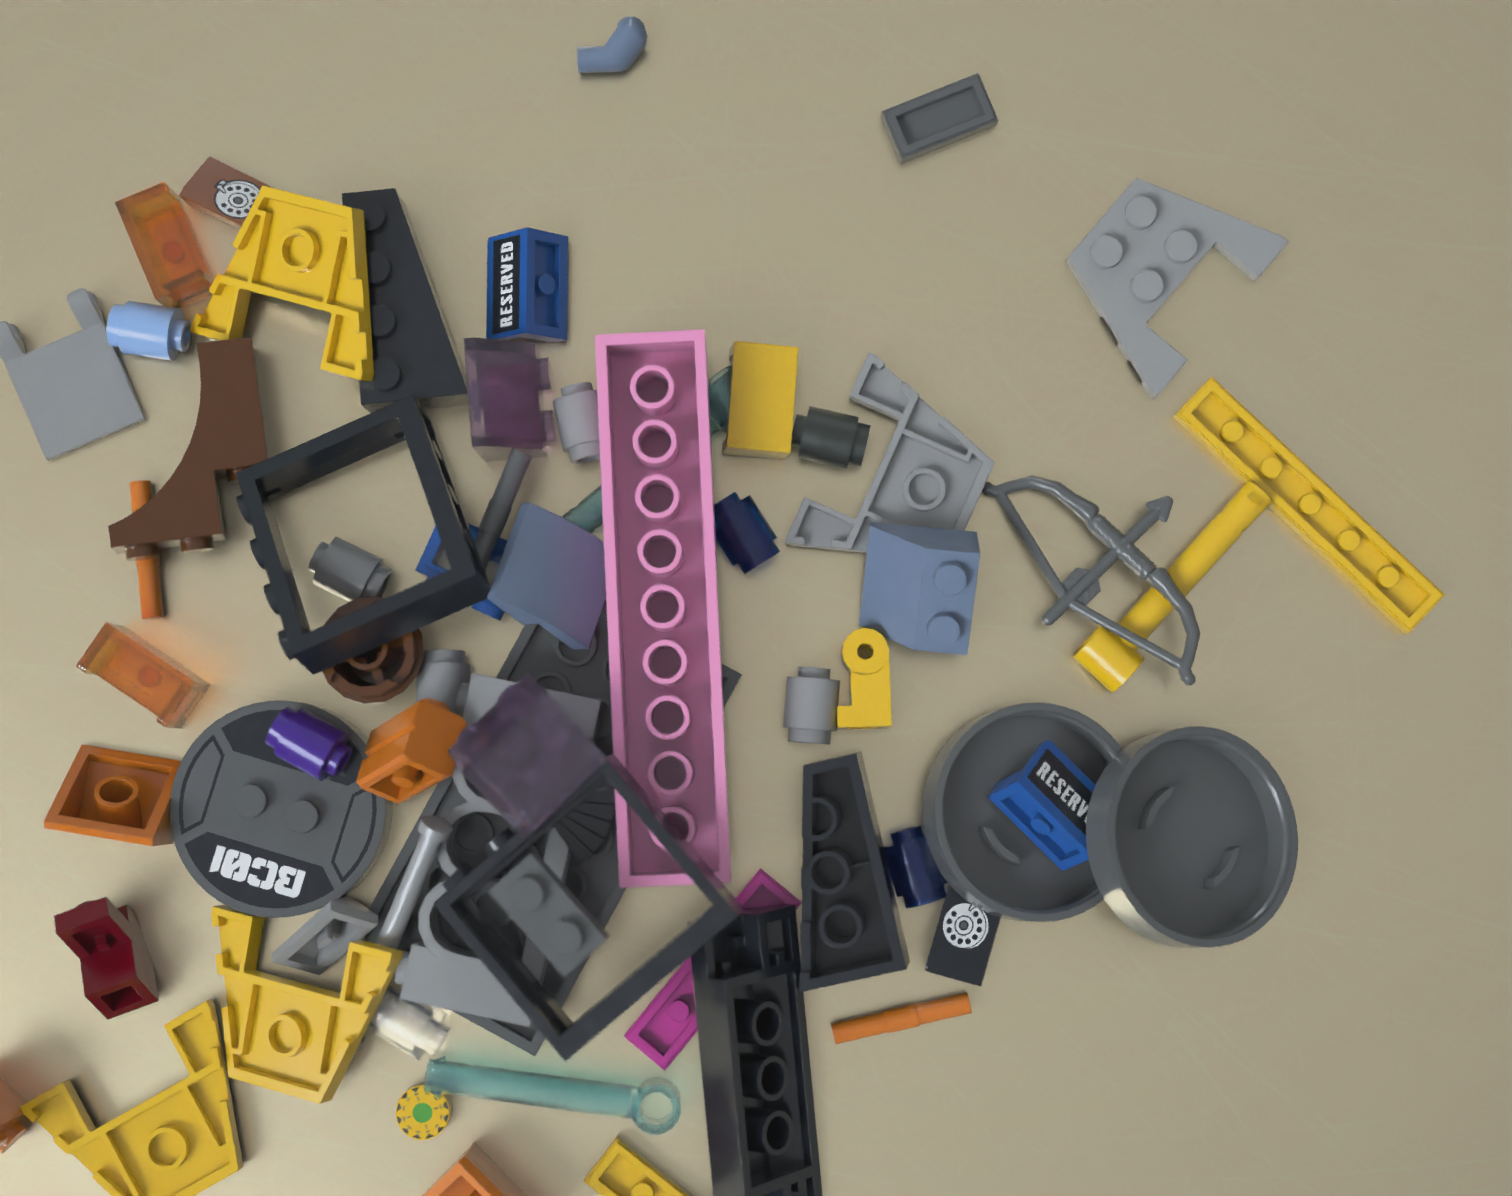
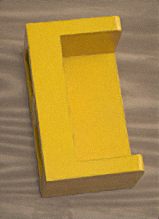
M735 341L729 350L732 372L727 436L722 443V454L784 460L791 453L799 347Z

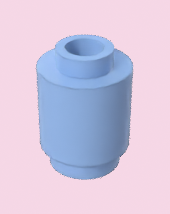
M128 301L125 305L115 304L110 310L106 327L108 344L119 347L122 353L171 361L177 359L180 351H187L192 333L190 332L191 323L189 320L184 319L183 311L180 308Z

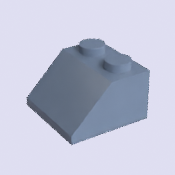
M870 522L859 625L864 628L874 629L882 634V636L912 650L967 655L980 560L977 532Z

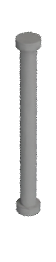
M425 815L421 818L417 828L421 834L375 944L397 949L440 845L449 840L453 831L452 825L446 820L433 815ZM363 1036L356 1052L361 1049L365 1036Z

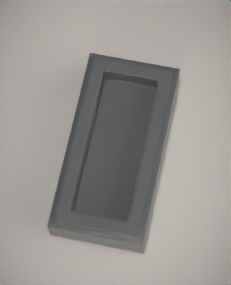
M979 73L881 112V119L900 164L992 128L998 123V118Z

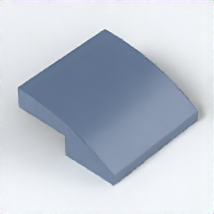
M529 502L521 503L487 599L522 625L539 624L571 649H588L606 599L604 542L559 515Z

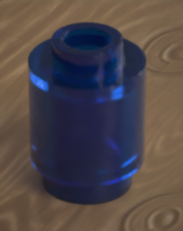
M734 492L714 505L716 541L732 566L738 564L743 573L746 574L780 552L773 541L777 538L776 534L751 495L741 500L738 494Z
M921 825L890 833L892 843L883 846L896 896L903 897L905 907L913 908L945 898L946 890L944 884L948 882L935 863Z

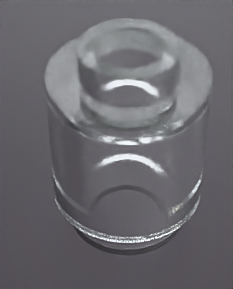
M389 985L369 1024L376 1028L375 1035L418 1061L425 1052L435 1056L451 1030L449 1026L443 1023L448 1013L438 1007L400 999L401 990L399 991Z

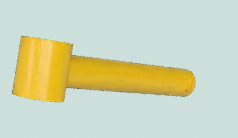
M1247 481L1224 506L1221 513L1213 518L1167 569L1171 578L1185 597L1241 537L1243 531L1248 529L1272 503L1270 497L1256 484ZM1151 586L1118 624L1147 640L1175 608ZM1099 626L1072 656L1111 693L1121 687L1145 659L1137 651L1139 647L1102 626Z

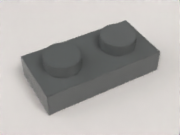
M535 851L530 853L489 890V893L563 977L567 976L610 937Z

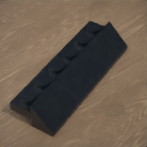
M790 904L744 908L734 920L691 955L713 1196H822L804 993H799L801 961L795 905Z

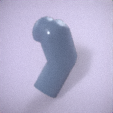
M633 16L624 17L618 22L617 29L604 46H577L578 72H621L627 70L645 48L647 33L643 22Z

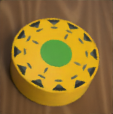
M416 1084L404 1092L398 1100L395 1110L396 1121L402 1132L410 1138L416 1140L432 1139L445 1129L451 1119L452 1104L450 1098L441 1087L435 1084Z

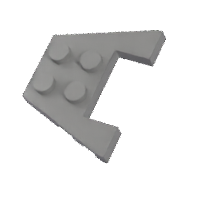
M1135 178L1068 256L1066 263L1100 318L1103 316L1119 342V349L1126 360H1130L1143 381L1141 384L1145 391L1154 399L1188 360L1147 326L1150 318L1211 248H1215L1250 279L1255 281L1289 241L1283 236Z
M868 353L849 399L897 420L898 425L857 517L853 519L804 497L785 539V543L791 546L866 553L870 522L965 531L995 463L945 417L942 418L924 402L906 382L903 383L894 375L881 359L872 353Z

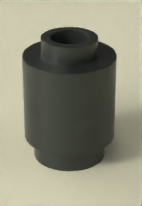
M809 406L807 416L796 415L791 445L800 447L798 458L845 469H847L848 464L861 467L871 425L859 423V417Z

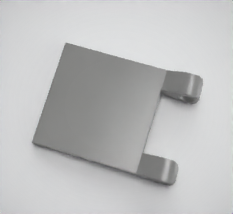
M80 288L67 295L69 306L82 330L26 353L21 334L14 324H9L6 321L0 322V357L7 368L46 460L54 459L146 420L119 354L114 346L108 344L106 324L95 294L87 291L85 288Z

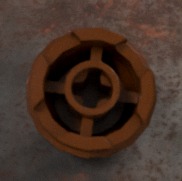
M379 596L356 598L337 608L324 625L385 598ZM417 629L322 672L328 684L345 698L364 704L385 702L404 692L418 675L424 657L422 633L420 629Z

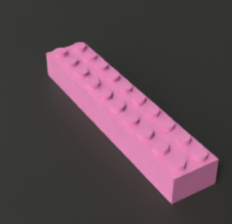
M705 329L595 335L613 754L722 883H731L732 867ZM615 789L619 888L695 884Z

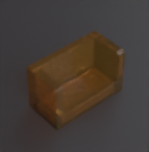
M162 182L115 202L155 300L163 306L181 309L213 295L208 290L215 278L184 204L172 188L165 182Z
M108 622L103 625L76 665V668L82 672L99 676L157 715L156 722L165 728L181 729L211 685L127 627Z

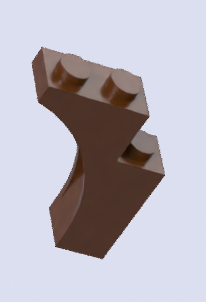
M251 337L197 343L201 391L196 426L190 444L180 464L159 492L138 510L108 526L111 548L117 554L126 553V560L138 561L157 558L160 556L159 549L181 546L182 554L208 552L214 550V542L225 540L217 478L227 477L228 484H239L237 472L269 459L255 351Z

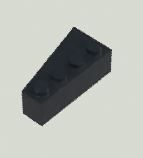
M391 188L342 193V203L344 206L364 210L374 376L373 381L359 380L361 405L368 412L372 413L410 395H414L423 409L476 404L456 345L444 317L439 297L429 275L427 264L406 205L397 190Z
M862 751L803 765L802 922L800 923L801 971L799 993L906 970L910 963V958Z

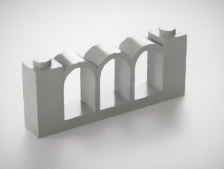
M472 673L470 684L461 683L456 699L455 714L461 715L467 722L466 728L473 729L474 731L458 746L457 751L459 754L452 775L458 792L467 803L455 807L444 818V820L452 825L453 831L449 840L441 843L437 852L441 868L449 877L463 866L454 850V835L459 824L468 815L475 812H490L531 821L530 817L525 813L527 810L508 811L507 802L489 798L475 787L470 775L471 759L475 750L484 741L494 737H510L564 749L575 729L596 744L605 702ZM552 827L543 861L565 884L572 852L556 828ZM493 878L480 890L489 892L501 879ZM445 881L438 883L426 895L419 910V931L423 940L413 943L410 952L403 951L402 960L396 968L395 983L402 984L400 999L530 1027L533 1024L532 1021L473 951L461 949L450 944L441 934L437 923L438 909L434 903L443 897L447 890L442 886V883ZM527 936L522 962L543 986L548 958Z

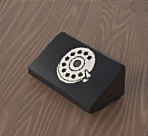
M949 884L925 971L981 987L1001 918L975 907L960 896Z

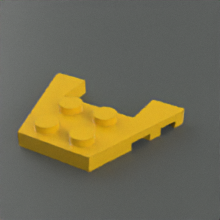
M262 186L232 244L237 250L224 275H216L208 290L213 296L204 314H196L191 323L190 332L216 340L242 338L251 292L260 293L330 312L331 319L320 369L357 380L373 381L374 365L364 210Z
M227 905L212 906V927L219 926L222 953L215 954L217 974L224 976L227 1006L221 1007L228 1077L318 1104L331 1101L396 972L397 965L402 960L403 951L364 940L349 942L341 993L257 971L256 966L265 917L246 914Z
M212 999L203 1002L163 1025L186 1066L189 1076L99 1128L94 1126L70 1079L20 1106L23 1114L32 1122L37 1121L55 1138L53 1142L67 1155L71 1153L94 1174L92 1178L111 1196H195L244 1167L216 1007Z

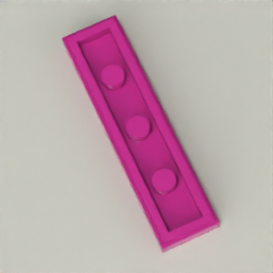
M761 868L736 897V900L742 905L743 909L790 904L795 905L797 910L802 903ZM691 956L682 963L624 1034L628 1041L664 1071L698 1031Z

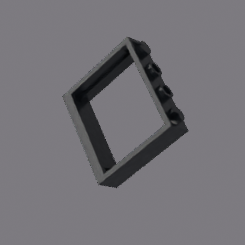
M410 395L236 473L242 494L236 497L237 504L245 521L252 525L256 537L250 540V547L259 566L263 570L266 569L270 582L264 585V593L273 612L276 615H280L284 628L278 632L280 645L289 660L295 658L313 675L487 599L491 588L431 418L414 395ZM406 440L451 569L311 631L270 500Z
M593 754L584 763L575 768L568 775L574 783L558 798L552 791H549L525 812L531 819L526 826L516 834L510 827H507L483 848L489 857L474 870L466 863L455 871L451 877L442 883L447 893L434 903L565 1062L734 920L743 909L742 905L614 754L605 757L601 761ZM608 780L712 905L572 1022L470 898Z

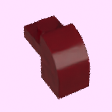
M103 897L98 900L83 902L74 909L54 916L56 935L80 959L84 996L107 1020L159 1001L153 962L141 927L127 905L116 908L107 897Z

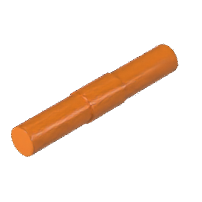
M139 480L129 483L132 513L153 497L151 481ZM159 557L135 561L138 573L141 617L143 620L163 618Z
M964 992L831 1023L836 1045L971 1014L972 1010L968 994Z

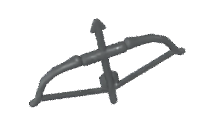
M1031 475L999 485H993L990 482L985 483L982 492L986 496L997 498L1059 597L1056 603L1043 615L1042 621L1045 625H1052L1070 608L1178 669L1180 679L1185 685L1191 686L1195 683L1196 678L1191 668L1201 632L1193 607L1181 593L1169 572L1165 568H1157L1154 562L1134 544L1158 520L1164 523L1167 522L1173 505L1172 497L1164 496L1147 502L1146 507L1149 511L1124 535L1102 514H1098L1099 506L1076 494L1060 482ZM1029 488L1052 494L1087 524V529L1109 550L1089 570L1076 568L1061 583L1007 494ZM1118 559L1126 564L1139 578L1147 580L1180 614L1187 635L1181 658L1086 606L1101 591L1099 578Z

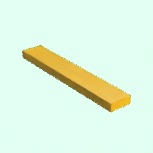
M1210 377L1173 416L1181 426L1244 485L1247 481H1250L1259 486L1272 501L1268 507L1403 634L1410 633L1445 596L1436 585L1213 377Z

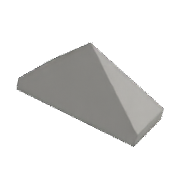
M348 895L332 900L272 953V962L320 975L348 951L349 942L361 940L378 925V915Z

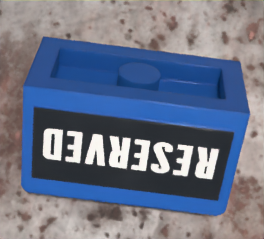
M526 227L490 237L487 241V340L500 342L519 337L552 343L567 340L568 236Z
M1046 740L1039 744L1022 770L997 782L987 797L1061 871L1089 860L1086 846V819L1091 796L1096 785L1051 740Z

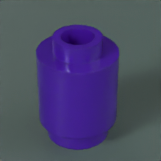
M289 706L284 708L272 723L266 737V744L274 748L275 756L319 781H323L330 774L335 777L338 776L345 768L352 754V748L347 746L349 740L347 732L304 708L298 711Z

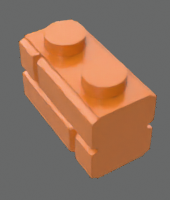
M435 699L419 700L370 732L365 749V754L368 757L362 760L356 783L361 789L397 804L409 800L414 795H418L453 775L459 754L455 748L462 743L467 722L462 716L451 712L450 707Z

